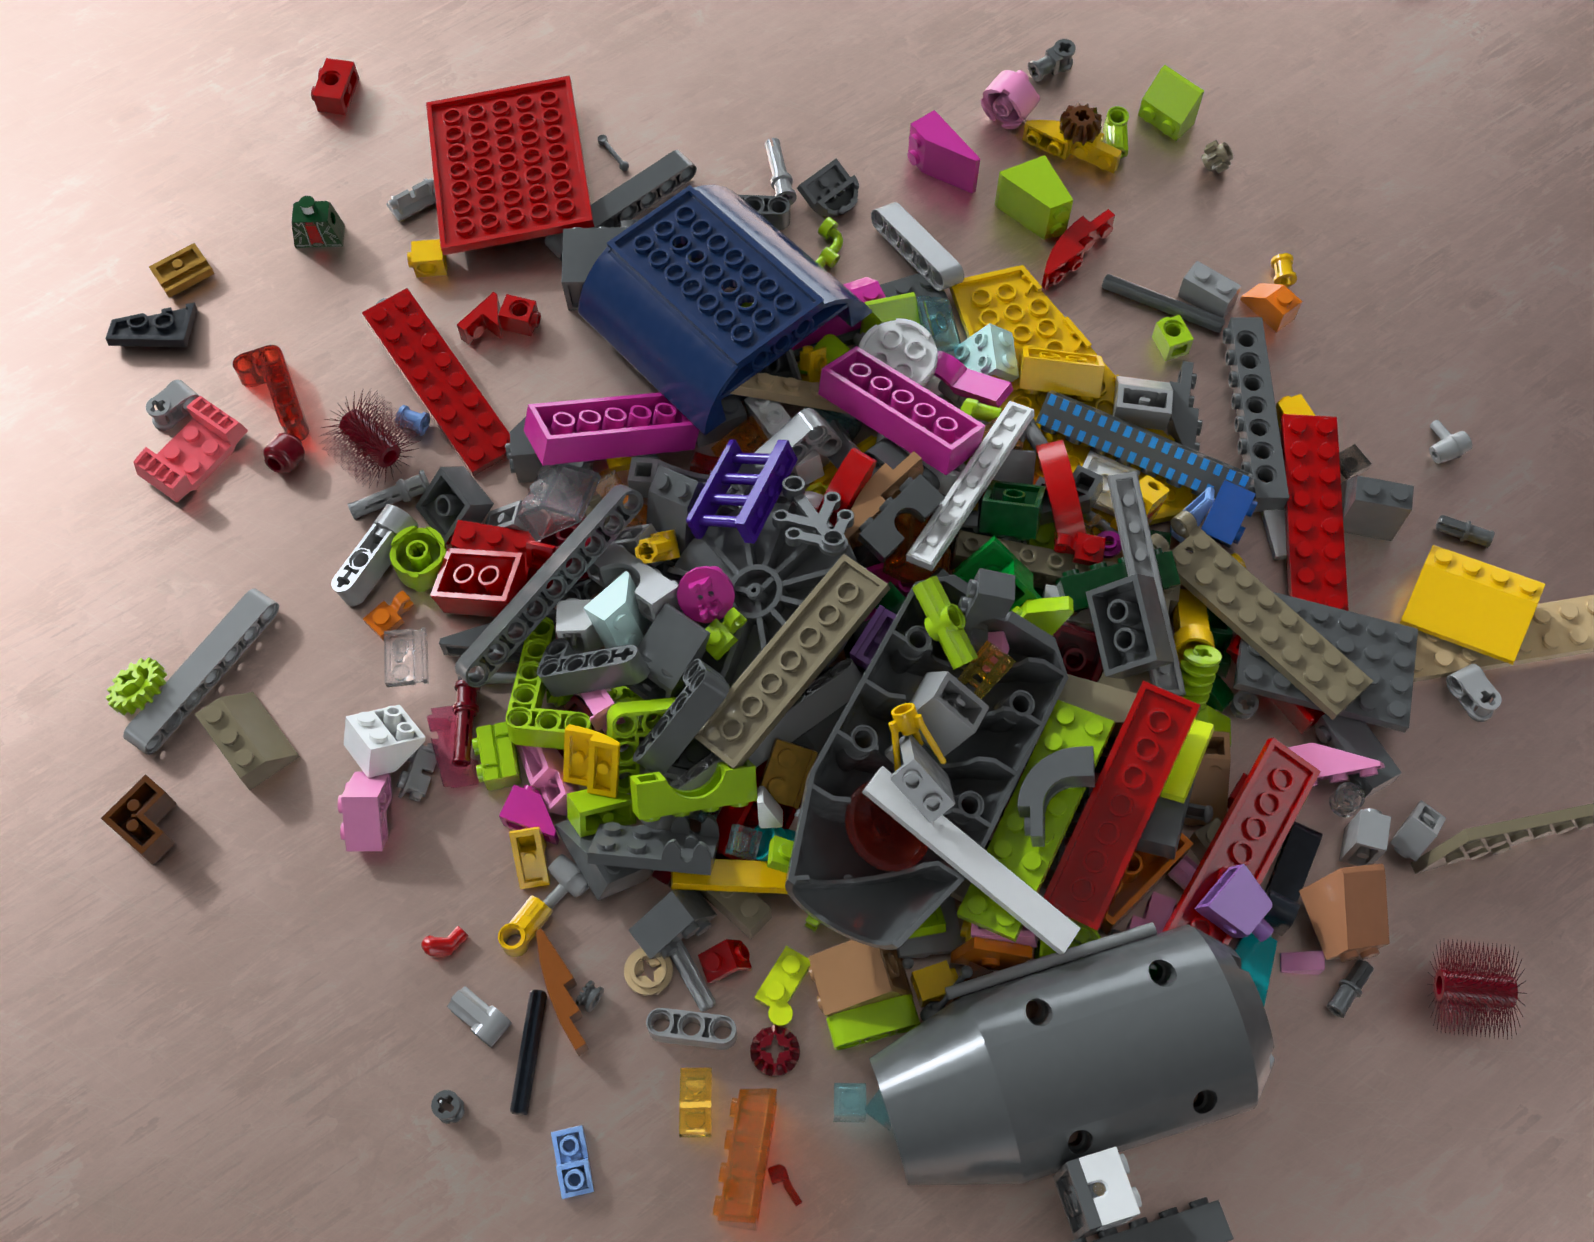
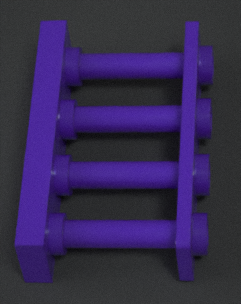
M735 439L729 440L686 519V523L696 539H702L709 526L737 528L745 543L755 544L782 491L783 480L790 476L798 460L788 440H778L770 454L743 453ZM742 464L765 465L760 474L738 473ZM731 484L754 485L749 495L726 494ZM720 505L743 506L738 516L715 515Z

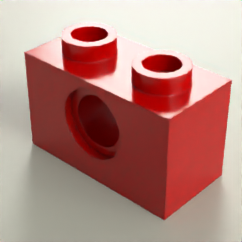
M331 58L325 59L323 67L319 69L316 86H313L311 90V98L315 102L318 112L346 116L359 81V75L354 62Z

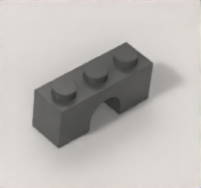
M921 474L915 479L909 477L900 486L899 490L901 493L895 499L889 497L880 506L879 510L881 513L875 519L869 517L859 527L861 533L859 534L858 541L881 563L905 539L895 527V518L901 514H910L923 523L945 499Z

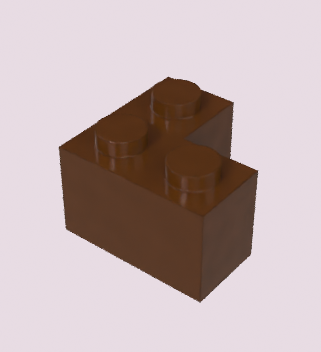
M146 774L101 817L109 827L152 865L175 844L156 824L177 803Z

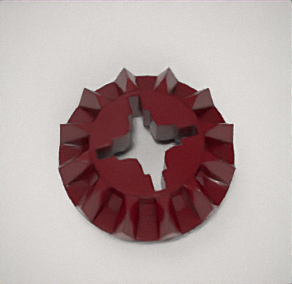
M773 1025L762 1028L753 1037L750 1055L754 1066L763 1074L775 1077L782 1076L796 1066L800 1056V1046L797 1037L788 1028ZM773 1038H776L780 1048H784V1052L778 1054L777 1063H774L771 1053L761 1051L771 1048Z

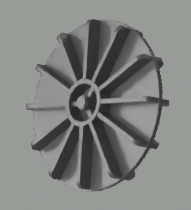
M787 501L785 504L775 503L755 544L745 543L737 528L709 526L703 538H694L682 552L674 568L669 567L667 570V575L670 577L669 580H674L679 584L682 577L696 567L717 566L722 569L723 573L733 583L735 591L733 607L747 619V622L733 634L738 641L718 661L706 649L702 657L704 663L724 677L730 688L843 554L858 563L849 543L847 550L838 556L826 555L820 551L818 546L802 543L797 547L788 546L785 543V531L791 527L799 528L802 532L819 535L815 530L788 525L783 529L773 526L772 514L779 509L805 517L794 502ZM738 506V510L725 516H738L743 506ZM828 522L827 526L830 529H834L835 526ZM694 621L704 629L711 624ZM849 639L836 653V655L831 659V661L826 665V667L821 671V673L823 671L826 672L827 670H829L828 667L839 656V654L845 648Z

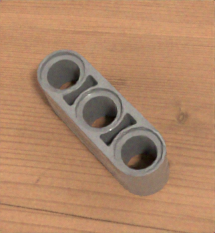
M656 1008L648 1014L646 1019V1026L650 1036L655 1041L661 1043L727 1050L737 1040L736 1024L730 1017L725 1015ZM659 1019H666L670 1022L669 1027L662 1032L653 1029L654 1023ZM692 1022L698 1023L701 1028L697 1034L690 1036L684 1033V1028L687 1024ZM726 1026L731 1029V1035L726 1039H718L714 1035L717 1028Z

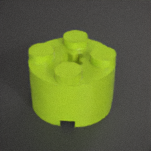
M407 527L393 538L389 553L390 560L398 578L404 585L418 592H425L433 588L447 547L441 534L432 527Z

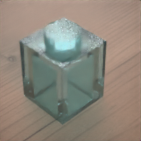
M834 1083L833 1122H865L866 1083Z

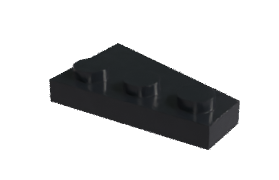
M195 302L185 304L186 308L172 311L171 307L161 309L160 314L150 316L140 313L112 319L105 338L108 346L187 347L198 310Z

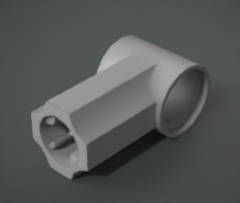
M466 986L454 994L447 1006L452 1013L471 1027L470 1030L489 1047H492L512 1024L493 1005L488 1006Z

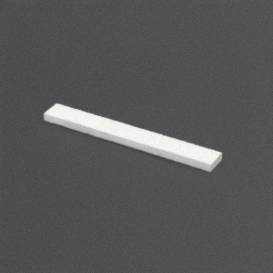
M1012 401L1008 402L945 496L943 503L936 509L906 554V561L933 571L1033 419L1034 409Z
M882 766L862 793L1059 955L1064 954L1079 932L1080 927L946 817L941 815L934 822H929L891 781L890 776L892 773Z

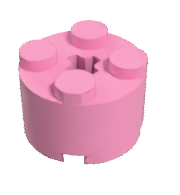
M1006 70L1002 71L983 92L981 106L993 122L997 119L1003 122L1001 127L1016 129L1037 106L1040 96L1029 82V77L1024 71L1014 72Z

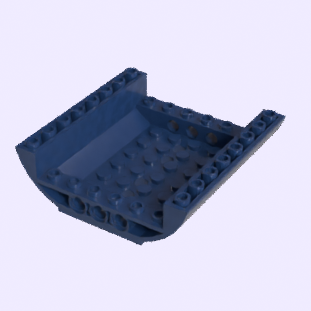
M714 184L701 185L694 188L691 185L687 186L608 241L606 249L597 258L584 282L579 299L578 313L698 430L706 435L726 420L721 403L724 397L836 315L853 327L871 314L872 310L734 191ZM678 244H687L683 248H676ZM695 258L703 259L697 263L691 262ZM728 287L736 288L733 292H724ZM745 302L753 303V305L750 307H741V305Z

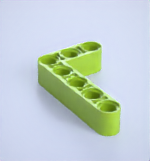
M545 617L524 641L506 713V724L509 739L516 745L564 750V734L568 724L591 730L592 726L589 720L590 717L585 713L542 709L546 687L539 678L537 669L546 647L556 640L554 623L548 617Z
M677 697L619 702L613 704L608 709L606 715L607 736L620 742V746L624 744L629 745L625 751L620 752L619 775L624 772L630 773L626 778L618 779V792L631 793L630 776L640 775V765L633 761L634 753L639 746V737L648 735ZM658 714L653 721H646L649 715ZM629 717L625 723L616 724L619 718Z

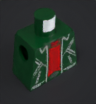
M303 196L299 202L293 204L292 232L295 248L343 247L345 224L331 202L315 201L311 196Z

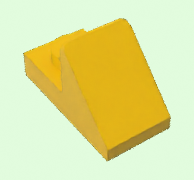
M540 827L509 831L520 889L550 885L551 880L545 854L547 844Z

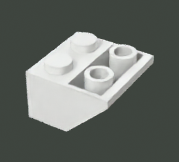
M568 598L557 603L558 639H567L576 654L596 651L604 645L584 610V607L593 599L579 600L577 598Z
M401 705L346 716L344 746L368 778L396 772L425 742V736Z

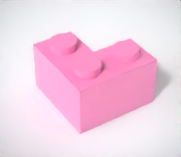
M354 772L350 782H347L345 785V791L342 795H339L338 812L343 813L340 836L341 840H345L346 851H383L389 838L386 811L392 800L390 773L368 778L364 772Z

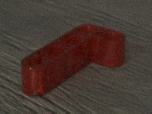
M267 345L236 356L233 360V368L242 385L255 387L267 383L279 423L284 433L295 435L301 441L304 440L309 434V426L289 365L282 350L276 345Z

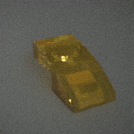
M680 1068L679 1138L711 1137L712 1068Z

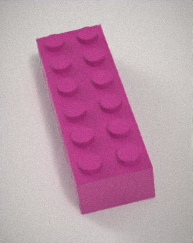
M858 346L822 368L818 390L820 396L908 452L912 453L914 451L922 458V461L944 475H948L972 457L982 442L986 425Z
M661 393L528 404L524 432L542 466L694 450L699 430Z

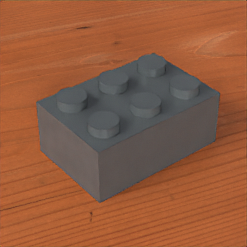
M1134 574L1086 592L1105 677L1124 679L1174 663L1154 577Z

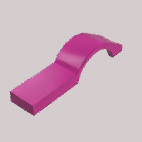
M937 351L938 362L934 376L947 384L954 394L976 399L980 403L999 408L1013 391L1011 382L968 369L954 356L943 351Z

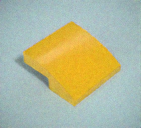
M568 724L564 734L563 782L587 786V793L616 798L618 796L620 742L600 732Z

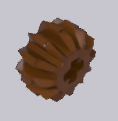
M1077 102L1075 107L1068 105L1066 111H1063L1060 117V133L1064 134V140L1071 139L1073 145L1076 142H1080L1083 146L1087 141L1093 143L1101 132L1102 115L1098 114L1097 107L1089 108L1088 103L1085 106H1081L1079 102Z

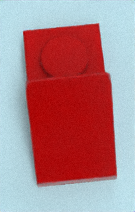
M492 292L457 324L460 338L469 345L474 339L479 338L486 329L498 338H502V329L498 317L501 307L495 292Z

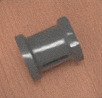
M443 1090L434 1096L431 1104L432 1112L443 1123H457L462 1119L465 1114L464 1102L455 1092ZM446 1102L454 1107L451 1112L443 1108Z

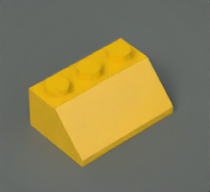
M1023 346L1019 389H1024V392L1028 394H1039L1040 391L1050 392L1053 390L1065 396L1066 394L1077 395V399L1092 401L1093 397L1100 398L1105 368L1102 356Z

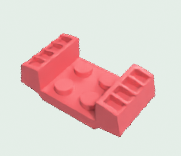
M202 396L194 399L186 407L193 419L157 454L145 447L133 461L139 477L153 485L176 503L190 491L197 490L234 452L237 443L248 432L240 422Z

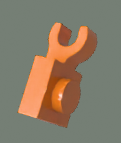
M402 590L393 598L390 605L385 601L381 602L363 620L384 641L405 623L400 616L410 610L414 603Z

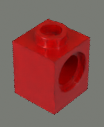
M506 294L498 313L501 329L531 337L534 328H538L541 321V313L538 312L536 301Z

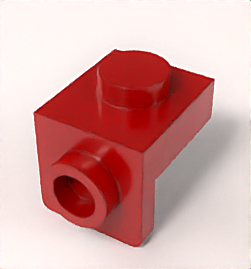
M725 939L698 954L708 983H716L738 970L747 971L752 968L749 961V950L741 940Z

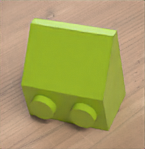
M1164 65L1143 96L1138 116L1177 141L1195 124L1204 90Z

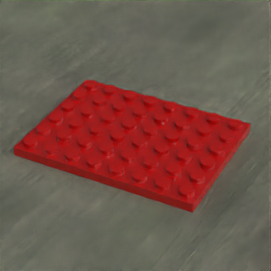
M570 75L426 102L440 246L443 256L563 233V229L594 227Z

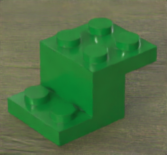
M995 536L952 570V575H956L967 583L970 579L974 580L979 568L1015 575V601L1009 612L1016 606L1021 607L1026 600L1042 598L1034 590L1033 573Z

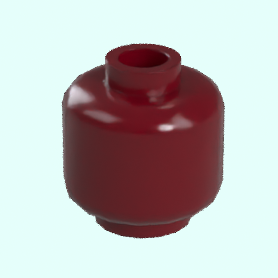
M277 434L264 448V461L274 472H291L305 456L301 440L292 434Z

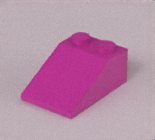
M935 110L910 124L907 153L910 163L914 166L916 165L924 174L969 193L976 192L980 158Z

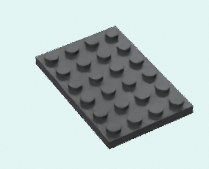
M1273 592L1373 680L1372 684L1338 716L1405 733L1410 724L1418 629ZM1242 638L1240 639L1234 689L1322 711Z

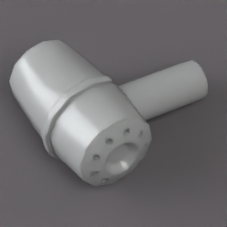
M1435 420L1430 424V428L1441 439L1429 448L1430 455L1437 464L1454 458H1460L1464 453L1472 449L1471 438L1466 432L1459 431L1451 434L1439 420Z
M563 854L558 856L548 867V871L559 884L543 902L552 909L567 892L576 898L585 893L589 888L578 866Z

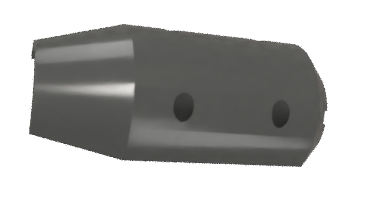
M956 575L938 577L950 603L958 606L961 596H966L968 583ZM922 581L915 582L912 588ZM912 588L807 776L785 882L786 891L791 899L815 920L849 939L886 950L900 948L966 879L862 793L882 766L891 773L895 772L894 764L885 755V750L892 745V734L888 725L889 722L893 721L891 711L895 707L911 701L927 672L942 671L950 672L989 706L977 731L945 756L946 764H941L934 752L923 744L922 746L948 774L956 804L942 815L984 849L1068 680L1055 637L1013 611L1008 612L1005 618H992L981 622L988 626V632L1004 631L1010 649L1000 672L983 673V660L979 666L965 664L953 670L949 660H945V652L940 642L933 640L927 633L924 624L927 617ZM899 732L900 739L903 736L901 732Z
M1188 924L960 996L869 1058L896 1139L907 1185L1023 1184L1054 1174L1066 1162L1115 1146L1118 1152H1122L1255 1109L1275 1062L1271 1054L1274 1049V1042L1269 1021L1250 973L1241 969V958L1230 946ZM1151 963H1154L1157 967V975L1154 979H1151L1149 974ZM1030 1000H1034L1038 1005V1012L1034 1017L1027 1018L1026 1005ZM1198 1094L1197 1100L1193 1103L1195 1096ZM1078 1131L1076 1140L1068 1143L1070 1136Z

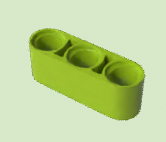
M910 994L839 1012L826 1018L835 1050L848 1049L906 1033L921 1024L913 997Z

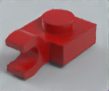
M1078 532L1074 539L1070 535L1059 533L1058 538L1055 540L1053 551L1073 554V563L1091 566L1103 562L1106 538Z

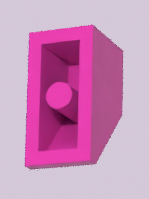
M513 785L499 815L503 826L514 830L540 827L545 841L558 845L559 838L543 798L539 794L540 792L528 785H524L523 788Z

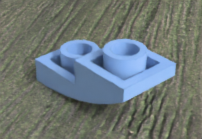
M583 1125L551 1132L562 1199L594 1192Z

